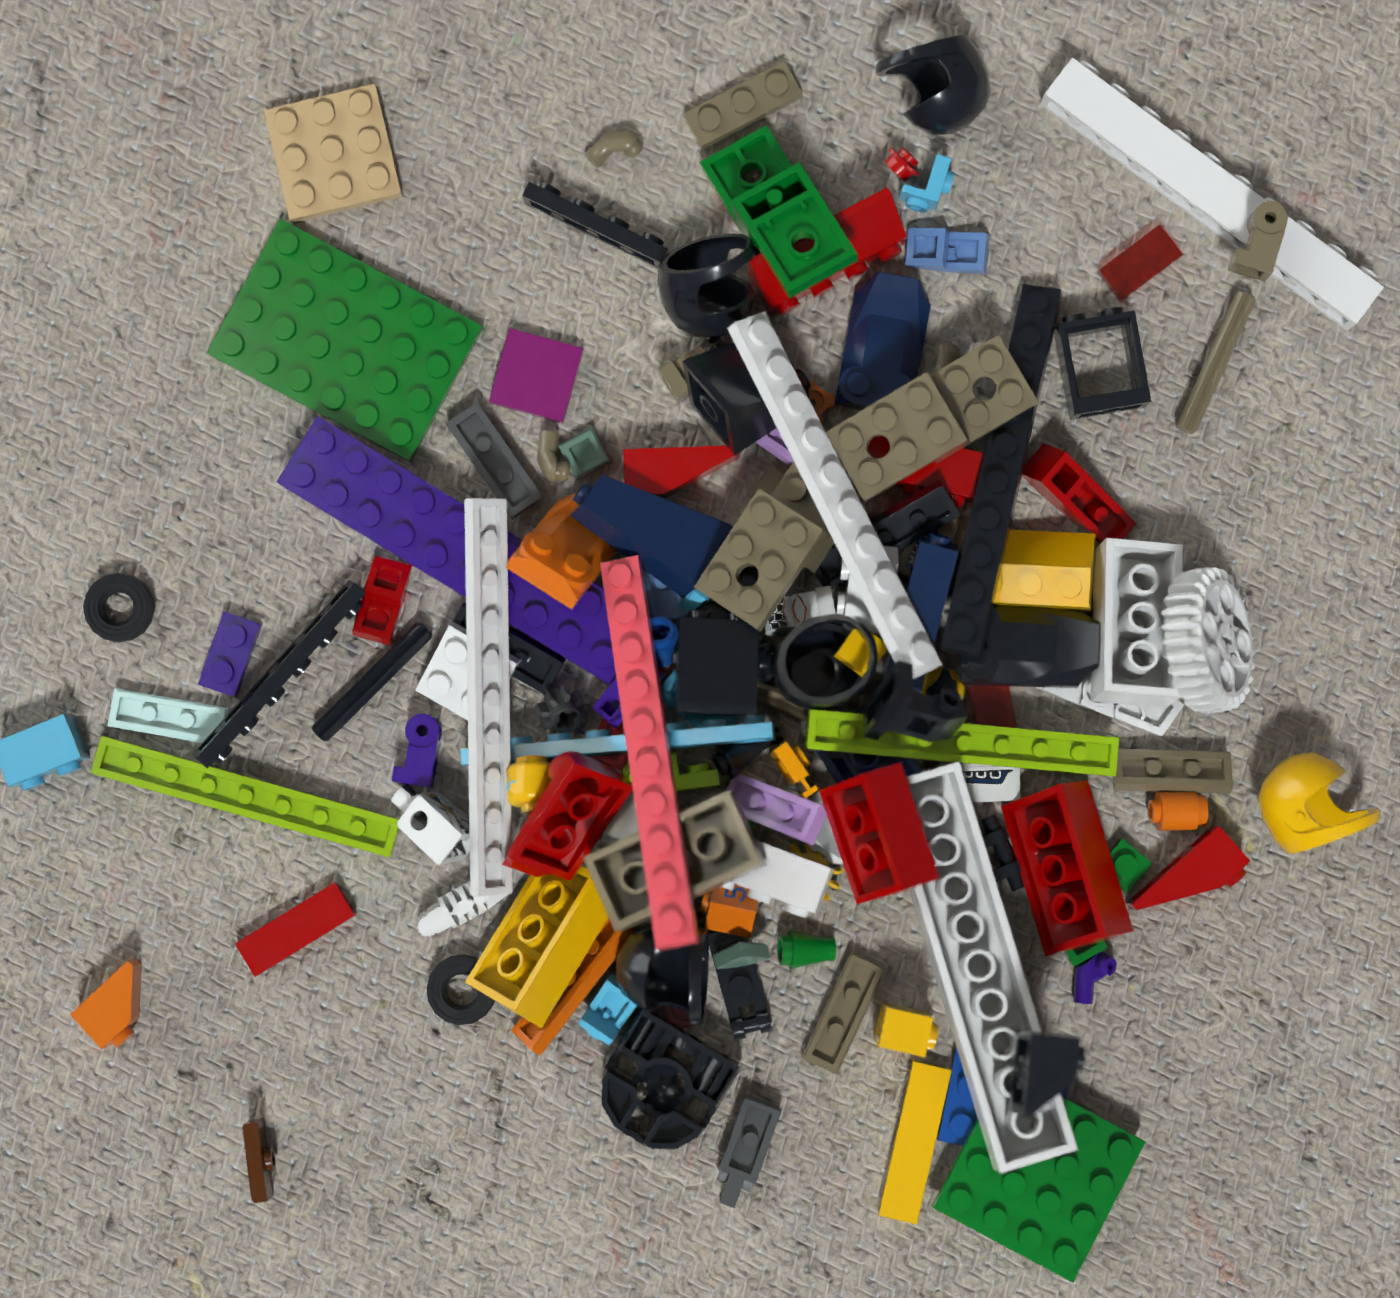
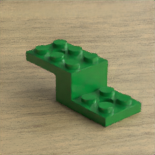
M767 125L700 161L702 171L741 234L748 236L755 245V256L760 253L762 254L789 299L858 261L857 252L800 162L793 166L791 165ZM749 170H758L762 173L760 180L755 183L744 182L742 176ZM802 238H809L815 243L810 251L800 253L793 249L796 241Z

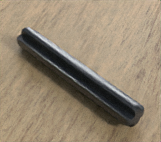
M415 623L312 726L313 732L322 741H329L432 638V633L422 623Z

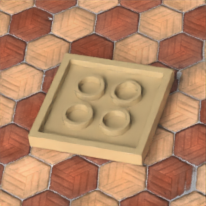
M375 83L264 110L291 223L403 197Z

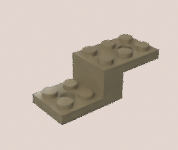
M997 335L932 375L925 372L828 430L826 434L862 499L866 502L932 462L939 463L1039 404L1001 337ZM982 378H989L996 384V393L989 400H980L974 395V385ZM876 436H884L890 442L889 453L880 459L872 457L868 451L870 440Z
M794 461L771 495L760 488L758 489L694 586V588L759 631H762L803 567L815 573L835 543ZM844 468L860 502H862L863 499ZM748 566H755L759 572L757 582L749 587L742 586L740 583L741 571Z

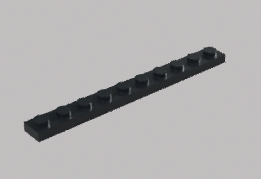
M1023 284L1008 351L1039 402L1062 292L1061 289ZM1038 404L989 432L942 638V652L976 658L982 657Z

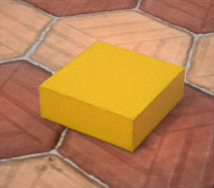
M852 629L834 654V657L862 677L866 672L869 659L867 645L859 632ZM871 632L877 646L878 664L888 648L884 641Z

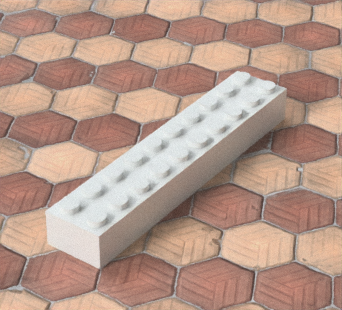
M960 762L909 776L907 778L910 784V791L917 812L922 819L923 830L930 851L935 858L936 869L939 875V879L910 888L909 892L992 1167L997 1172L1004 1173L1078 1150L1061 1093L1032 1117L1021 1116L1009 1111L1017 1029L1042 1031Z

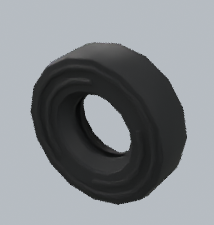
M114 573L105 575L92 584L86 593L83 609L85 620L94 633L105 640L121 643L134 640L145 633L153 620L155 606L153 595L145 583L132 575ZM125 593L133 601V613L124 622H113L105 613L106 601L113 594Z
M465 954L450 956L440 962L430 974L426 988L428 1002L434 1013L445 1022L456 1025L473 1024L485 1017L493 1007L495 1001L478 990L474 1000L466 1005L455 1004L447 994V986L451 978L462 974L469 976L479 958Z

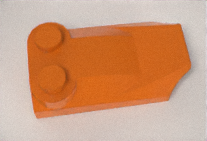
M577 492L557 501L534 530L524 536L520 546L510 557L505 567L572 610L600 575V563L610 561L618 551L570 516L577 506V503L573 501Z

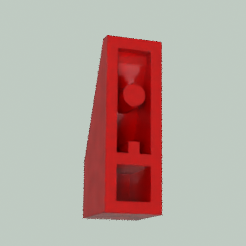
M1043 443L1025 464L1022 477L1086 533L1096 534L1095 540L1099 544L1106 538L1125 539L1137 523L1067 452Z
M726 445L623 449L624 483L665 499L739 459L740 453L734 455Z
M1211 826L1130 898L1126 904L1130 909L1140 910L1218 889L1225 884L1228 887H1232L1245 876L1247 872L1243 868L1251 861L1220 826Z

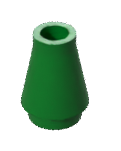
M791 930L787 934H779L777 941L779 965L795 969L824 961H835V938L821 937Z

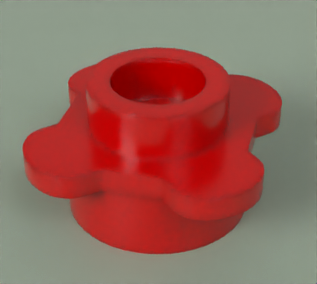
M892 147L888 149L891 154L884 162L904 182H907L912 175L917 177L920 175L915 169L919 162L904 147L899 151Z

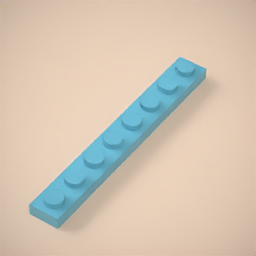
M765 716L741 718L742 724L726 726L725 719L702 721L703 728L687 729V723L666 724L670 750L776 741L775 725L772 722H765ZM610 730L587 731V738L571 739V733L548 735L547 742L533 743V737L531 736L510 738L511 764L516 763L517 757L526 755H540L547 757V760H554L560 754L569 751L578 752L588 757L627 754L625 735L610 736ZM460 749L461 765L469 767L468 749Z

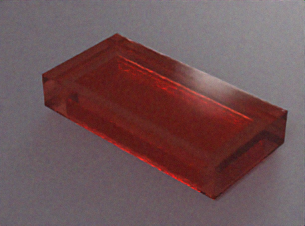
M1159 224L1102 267L1097 273L1121 303L1181 258L1183 253Z

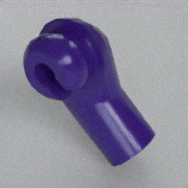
M1099 952L1077 966L1074 982V1003L1093 1004L1094 983L1106 975L1111 976L1116 971L1117 962L1113 956L1105 952Z

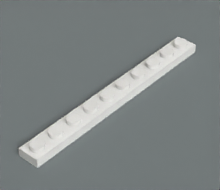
M762 312L734 322L727 329L895 664L898 660L913 664V679L942 666L766 313Z
M465 499L470 895L512 894V868L502 865L512 845L511 805L507 800L506 771L511 766L508 569L505 568L508 563L507 499Z

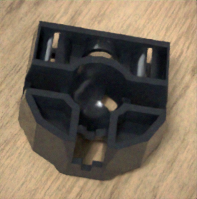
M639 1008L603 1069L602 1106L613 1126L619 1132L634 1138L641 1145L650 1149H678L705 1131L711 1117L716 1112L741 1070L742 1064L682 1028L677 1027L655 1012L650 1013ZM654 1022L655 1025L639 1051L636 1050L651 1023ZM670 1042L680 1050L696 1058L689 1072L677 1059L662 1056ZM620 1052L641 1063L632 1080L611 1069ZM721 1062L722 1065L720 1069L718 1070L716 1076L714 1077L707 1091H705L704 1089L706 1088L707 1084L709 1083L710 1079L712 1078L714 1072L716 1071L717 1067ZM680 1073L682 1075L686 1089L677 1087L676 1074ZM637 1083H646L649 1095L641 1100L638 1093ZM691 1094L711 1105L701 1122L682 1111L685 1107L684 1104L687 1099H690ZM637 1107L642 1111L649 1112L650 1116L656 1117L646 1136L626 1125Z

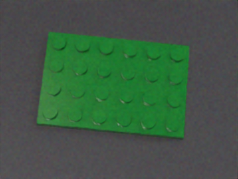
M280 219L210 345L207 354L411 463L484 328L482 325Z

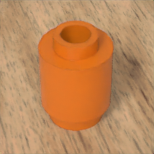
M1157 792L1154 800H1149L1148 802L1149 822L1155 823L1158 831L1197 830L1198 826H1206L1208 822L1207 798L1205 795H1197L1196 792Z

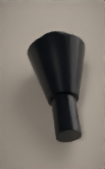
M775 727L776 741L715 746L716 753L712 755V759L719 773L722 776L728 774L731 779H734L760 756L763 750L783 741L779 729Z

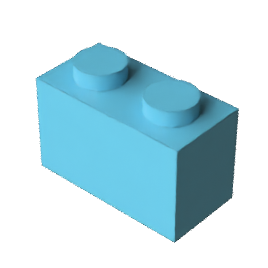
M69 714L59 715L0 740V768L7 786H21L23 791L45 784L43 777L58 772L59 777L81 769L79 762L90 758L75 718Z

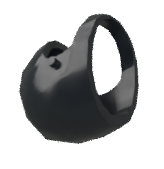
M968 35L952 36L922 44L893 54L876 64L875 71L877 76L902 75L914 85L919 97L918 102L906 110L903 115L912 125L927 134H953L968 127L986 107L991 93L987 68L979 50Z
M719 234L703 237L670 251L661 259L658 266L657 279L661 303L669 319L678 329L696 337L720 338L730 334L727 328L734 322L748 317L751 312L755 290L749 282L731 274L747 264L756 254V247L748 236L743 234ZM731 249H744L739 255L728 260Z
M837 614L810 617L792 629L777 647L772 666L775 686L786 701L799 708L823 710L836 705V708L840 707L859 693L873 676L878 660L877 646L871 632L855 618ZM828 622L842 623L857 630L866 642L869 659L866 672L862 677L834 657V654L850 631L840 625L829 624Z
M653 924L644 925L637 929L623 943L618 955L615 969L621 993L637 1007L650 1013L657 1011L661 1006L678 1007L689 1013L690 1025L702 1024L705 1016L708 989V931L697 927L699 943L658 950L655 945Z

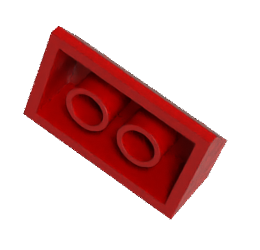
M901 763L864 773L819 790L856 905L939 879L935 858L930 851L923 830L922 819L917 812L910 791L909 780L904 773Z

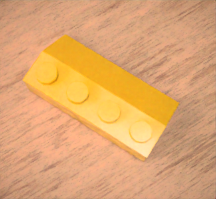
M580 866L571 881L555 875L540 877L530 875L465 983L542 1029L609 917L588 869Z

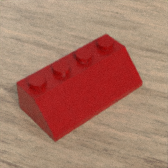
M888 187L833 215L857 252L858 261L790 299L761 253L749 261L748 277L769 316L777 311L780 316L785 315L800 306L798 300L810 294L814 298L822 296L834 288L833 282L844 276L848 280L854 279L868 270L867 264L878 258L882 262H886L902 252L901 246L905 244L907 236ZM802 238L795 242L793 249L797 252L805 253L810 251L815 243L809 238Z
M1088 780L1061 783L1001 806L1015 857L1019 861L1022 870L1020 874L1045 957L1133 932Z

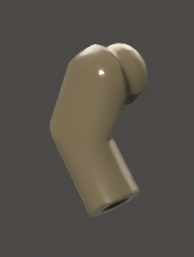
M632 130L609 131L584 156L593 166L598 168L613 152L623 151L630 158L636 157L642 151L643 143L638 139V134Z

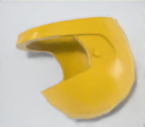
M1317 753L1296 754L1278 763L1267 775L1260 790L1258 803L1262 820L1275 842L1287 854L1306 851L1361 831L1380 820L1379 808L1348 812L1340 808L1332 800L1328 791L1330 784L1347 771L1336 761Z

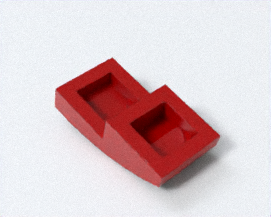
M374 556L363 589L366 592L362 600L364 604L358 612L352 630L353 636L391 645L406 595L412 565Z

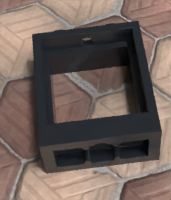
M1113 307L1100 311L1099 317L1086 319L1084 313H1079L1062 318L1063 323H1058L1055 327L1054 338L1069 420L1145 408L1152 402L1135 310L1124 312L1123 307ZM1121 329L1132 389L1079 398L1068 338Z

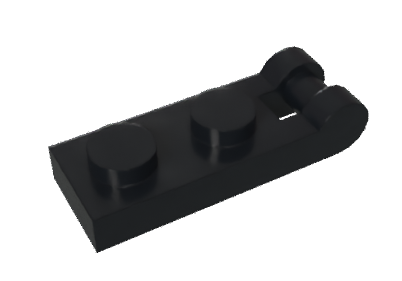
M718 931L708 934L712 958L716 952L737 942H748V938ZM755 964L716 969L734 1040L746 1038L745 1034L759 1030L761 1034L773 1031ZM753 1004L756 1015L741 1019L738 1008Z

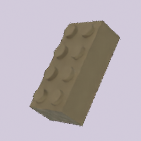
M725 791L680 812L693 899L767 866L734 792ZM639 832L583 857L615 931H625L651 919Z

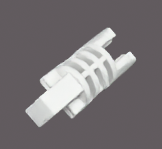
M470 881L437 898L438 902L420 913V916H418L419 920H417L418 933H421V936L430 937L432 935L435 936V933L439 934L451 926L455 929L489 910L508 894L470 895Z

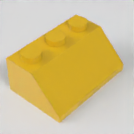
M1010 530L993 606L1074 609L1091 612L1096 534Z

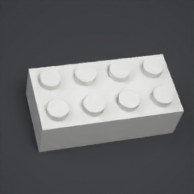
M1106 538L1095 549L1092 619L1100 622L1099 668L1091 672V701L1168 707L1180 698L1178 696V688L1172 685L1173 675L1167 672L1169 668L1168 659L1163 658L1166 655V647L1162 643L1165 637L1161 626L1164 625L1165 618L1161 612L1167 608L1164 598L1169 595L1168 587L1173 584V579L1183 572V545Z

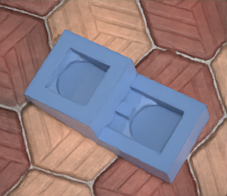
M908 227L905 266L942 272L987 274L990 236L982 232H949L946 228Z

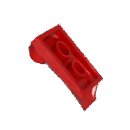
M573 751L564 752L551 762L548 769V776L551 782L515 838L502 865L535 877L555 875L571 881L584 862L583 857L589 855L633 790L630 780L609 765Z

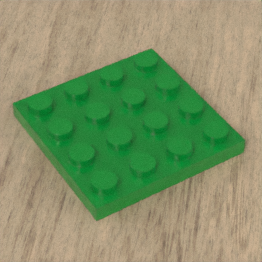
M1062 1097L1078 1150L999 1173L992 1167L977 1117L932 1207L1073 1283L1146 1142Z

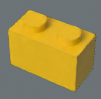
M881 1002L873 1040L878 1047L925 1057L927 1048L934 1049L938 1026L933 1023L934 1018L928 1012Z

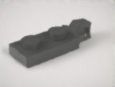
M747 1095L744 1096L718 1169L717 1180L725 1182L719 1200L721 1204L735 1208L741 1189L750 1192L753 1184H756L782 1108Z

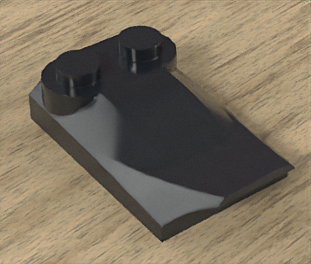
M993 606L982 657L976 658L960 655V682L964 685L1078 688L1079 684L1090 672L1099 668L1100 622L1088 617L1081 610Z

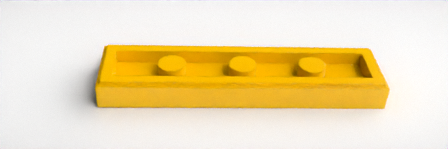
M912 1060L879 1206V1216L916 1225L918 1223L951 1069Z

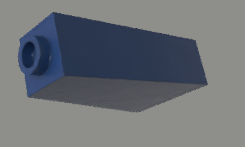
M601 475L593 484L586 481L573 498L577 506L570 515L626 557L638 555L642 560V567L645 571L682 598L695 589L694 586L733 528V526L726 522L605 475Z
M930 532L929 537L922 535L919 537L905 592L934 647L959 550L958 545L952 544L953 538L944 534ZM889 650L883 665L882 680L895 665ZM926 674L913 679V688L920 693L922 692Z

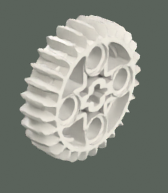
M1205 567L1181 572L1178 577L1173 579V584L1168 587L1169 595L1164 598L1167 608L1161 612L1165 618V623L1161 626L1165 637L1162 643L1166 647V655L1163 658L1168 659L1169 668L1167 672L1173 675L1172 685L1178 688V696L1184 699V704L1187 707H1191L1194 712L1218 713L1238 708L1240 703L1245 701V695L1250 692L1249 684L1254 680L1251 671L1255 668L1252 661L1253 655L1256 654L1252 640L1255 638L1252 637L1251 633L1253 623L1249 622L1248 613L1250 609L1245 608V596L1239 594L1240 586L1234 583V578L1231 575H1227L1224 569Z

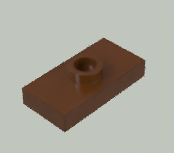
M264 1118L251 1119L242 1126L251 1201L253 1203L267 1202L274 1196L271 1171L276 1168L275 1152L272 1146H267Z

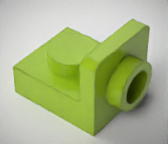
M671 752L676 792L720 786L718 769L710 770L709 763L686 766L687 774L679 775L676 752Z

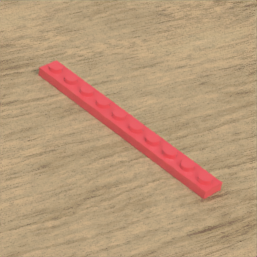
M636 555L600 563L655 945L658 950L699 943L642 560Z

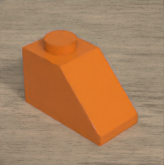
M137 958L124 963L70 1014L101 1049L112 1044L118 1048L135 1032L131 1026L139 1020L142 964Z

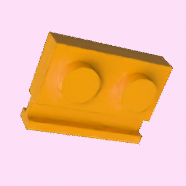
M785 742L769 754L789 785L796 784L802 793L797 796L806 799L819 790L816 785L810 787L804 779L809 775L805 767L810 764L797 745L791 748Z

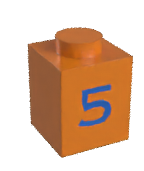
M737 884L734 885L733 890L719 887L704 894L700 911L707 913L704 929L750 939L759 901L748 897L749 889Z

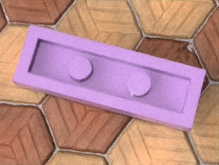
M740 773L734 779H731L726 790L735 793L746 819L812 846L827 815L824 806Z

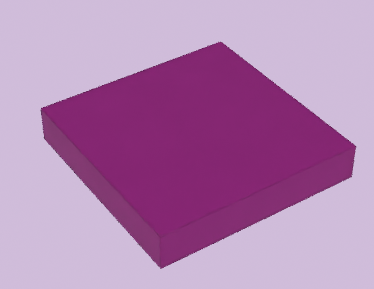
M509 328L489 403L564 424L584 349Z

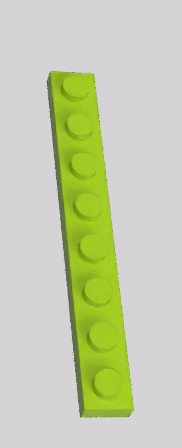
M808 709L805 749L1116 777L1119 737L966 723L962 724L951 739L928 742L886 730L877 741L864 737L863 714Z
M101 736L90 772L91 774L389 858L392 857L400 829L397 826L399 819L213 766L207 769L199 762L106 736Z

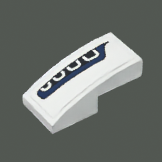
M969 763L960 764L971 802L1016 801L1021 799L1020 768ZM938 764L936 765V768L946 766L949 764Z

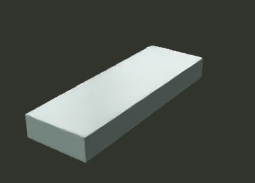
M114 688L107 726L202 743L231 709Z

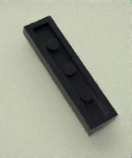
M528 182L522 194L526 205L658 268L661 259L668 254V248L663 247L664 241L648 232H644L642 236L628 230L630 225L624 220L609 215L608 219L594 213L596 209L592 205L580 199L570 202L560 197L561 191L550 184L540 182L539 186Z
M941 479L871 518L870 522L882 546L898 547V551L919 540L920 535H928L930 532L961 516V513ZM835 543L814 573L823 587L831 585V589L847 581L840 580L842 556Z

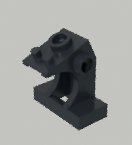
M898 660L863 705L864 737L877 741L886 730L928 742L951 739L969 715L958 693L957 681L952 679L947 668H944L934 684L927 688L926 694H922L913 688V664Z

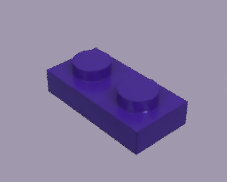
M223 611L198 685L237 698L262 624Z

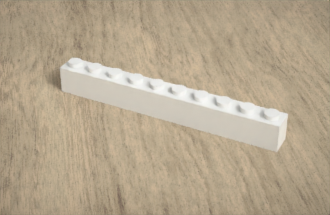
M1072 57L1046 91L1040 105L1235 249L1239 247L1245 249L1249 237L1247 221L1250 215L1261 203L1275 200L1269 197L1265 199L1253 191V185L1246 178L1240 175H1231L1222 168L1223 164L1216 156L1209 152H1200L1191 145L1192 141L1185 133L1177 129L1170 130L1160 122L1161 118L1155 111L1146 106L1140 108L1129 99L1130 95L1125 89L1114 83L1109 85L1098 77L1099 72L1095 67L1086 61L1078 62ZM1288 217L1272 276L1348 331L1359 322L1384 287L1377 282L1378 277L1372 271L1363 266L1356 267L1348 261L1346 253L1341 248L1331 243L1326 245L1315 236L1316 232L1307 223L1300 220L1295 222Z

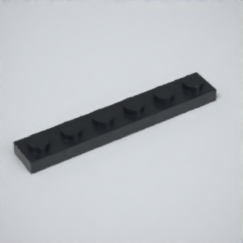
M348 580L192 753L194 757L207 769L213 762L216 765L222 763L233 749L229 744L239 733L245 736L259 721V718L256 716L257 713L266 704L271 707L281 698L285 692V689L282 687L292 675L296 678L299 677L312 662L308 658L318 646L322 649L325 648L337 635L338 631L334 628L344 617L348 620L351 619L361 609L364 602L360 599L366 592L356 583Z

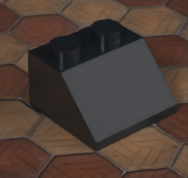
M1017 1029L1009 1111L1021 1116L1032 1117L1077 1080V1071H1083L1085 1064V1047L1080 1046V1038Z

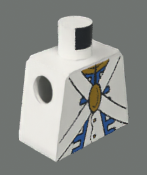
M405 784L394 794L391 802L404 812L397 822V826L435 863L443 865L466 858L470 853L469 815L436 791L418 794L408 784Z

